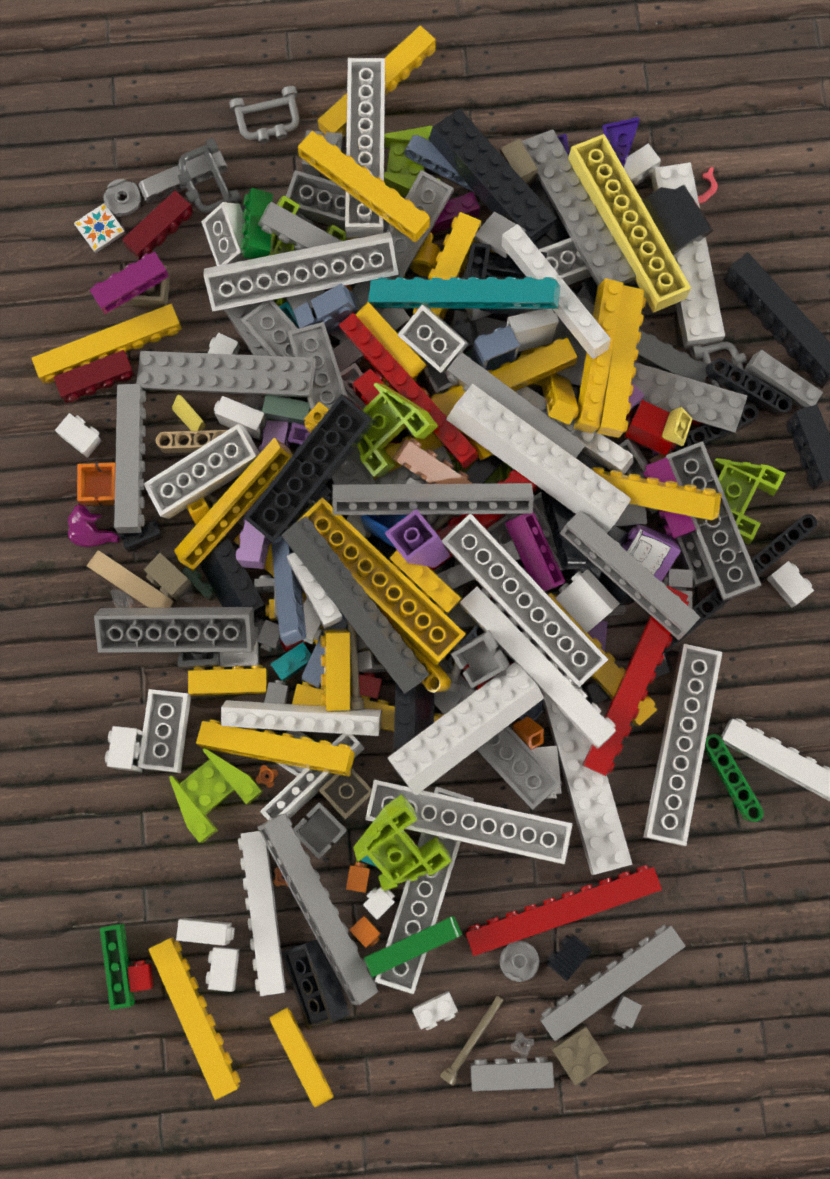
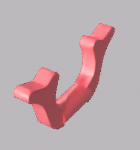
M710 167L708 173H704L702 176L703 179L709 181L711 187L703 195L698 196L699 204L705 203L717 191L718 184L713 176V167Z

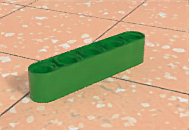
M716 734L707 736L704 751L740 814L747 822L760 821L763 817V809L722 738ZM709 739L716 741L715 749L709 747ZM719 756L726 758L725 766H721L718 763ZM730 773H733L736 776V782L734 784L730 783V781L728 780V776ZM741 790L746 793L744 801L738 797V793ZM750 808H754L757 812L754 819L748 814Z
M451 916L364 957V961L371 976L374 977L461 936L462 932L455 917Z

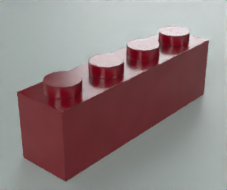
M175 190L122 239L125 247L139 260L144 255L151 254L154 248L164 243L168 235L177 231L183 221H187L193 213L191 205Z
M122 350L53 378L61 398L66 403L74 402L79 399L78 397L84 395H92L99 389L110 388L117 382H126L135 374L127 354Z

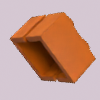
M95 463L77 464V501L84 506H99L100 502L103 506L115 505L116 463H98V467Z

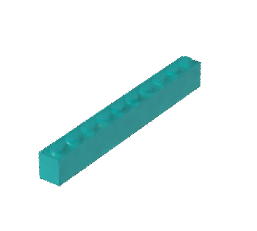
M380 277L378 280H371L368 302L374 308H420L421 305H425L428 308L558 309L560 285L552 277H544L543 279H535L533 277H525L524 279H516L514 277H506L505 279L469 277L468 280H461L457 277H451L450 280H443L438 277H433L431 280H425L420 277H415L413 280H407L402 277H398L396 280H389Z

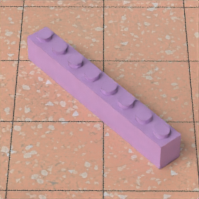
M267 420L266 427L262 431L263 441L259 445V453L264 450L274 437L290 449L291 442L288 441L291 431L290 423ZM244 519V529L240 533L241 543L236 551V559L242 567L264 569L270 540Z

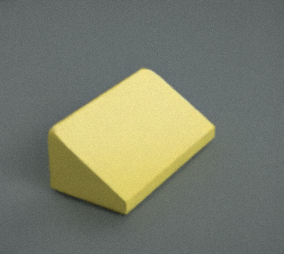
M178 395L172 410L191 431H202L206 427L204 421L181 395Z
M682 407L670 412L662 434L664 439L680 446L684 445L693 420Z

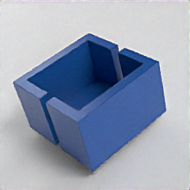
M409 514L361 515V520L365 531L395 548L385 535V532Z

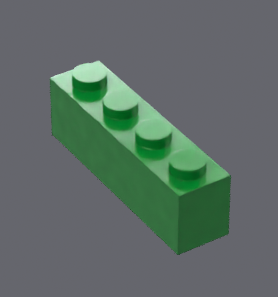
M251 188L243 201V205L246 208L243 212L245 223L242 228L244 238L241 243V249H243V257L248 259L266 257L271 252V234L264 232L258 223L267 205L273 202V194Z
M123 923L101 927L100 935L110 1010L131 1007L135 1004L134 992H130L127 967H130L125 925Z

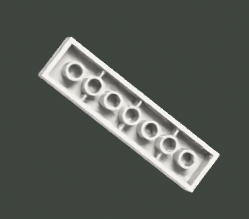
M514 662L389 756L388 760L416 796L544 699L538 685Z

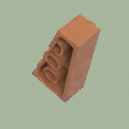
M405 438L393 456L395 461L404 465L430 484H472L468 480L470 476L461 470L459 473L452 470L454 467L446 460L440 462L436 459L437 454L429 449L425 452L420 448L422 444L413 438L410 441Z

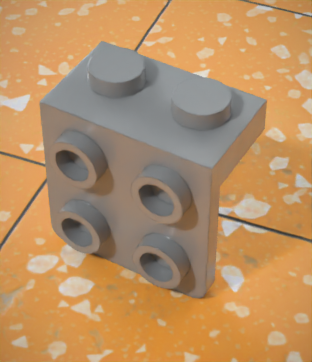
M267 575L259 576V579H255V588L258 593H274L275 618L279 622L275 578Z

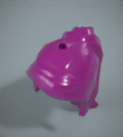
M82 504L76 505L68 517V538L77 546L94 547L108 542L119 543L121 538L111 531L98 530L94 522L100 519L102 515L91 514Z

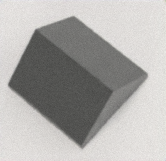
M179 652L178 667L182 670H192L194 667L213 668L220 666V652Z

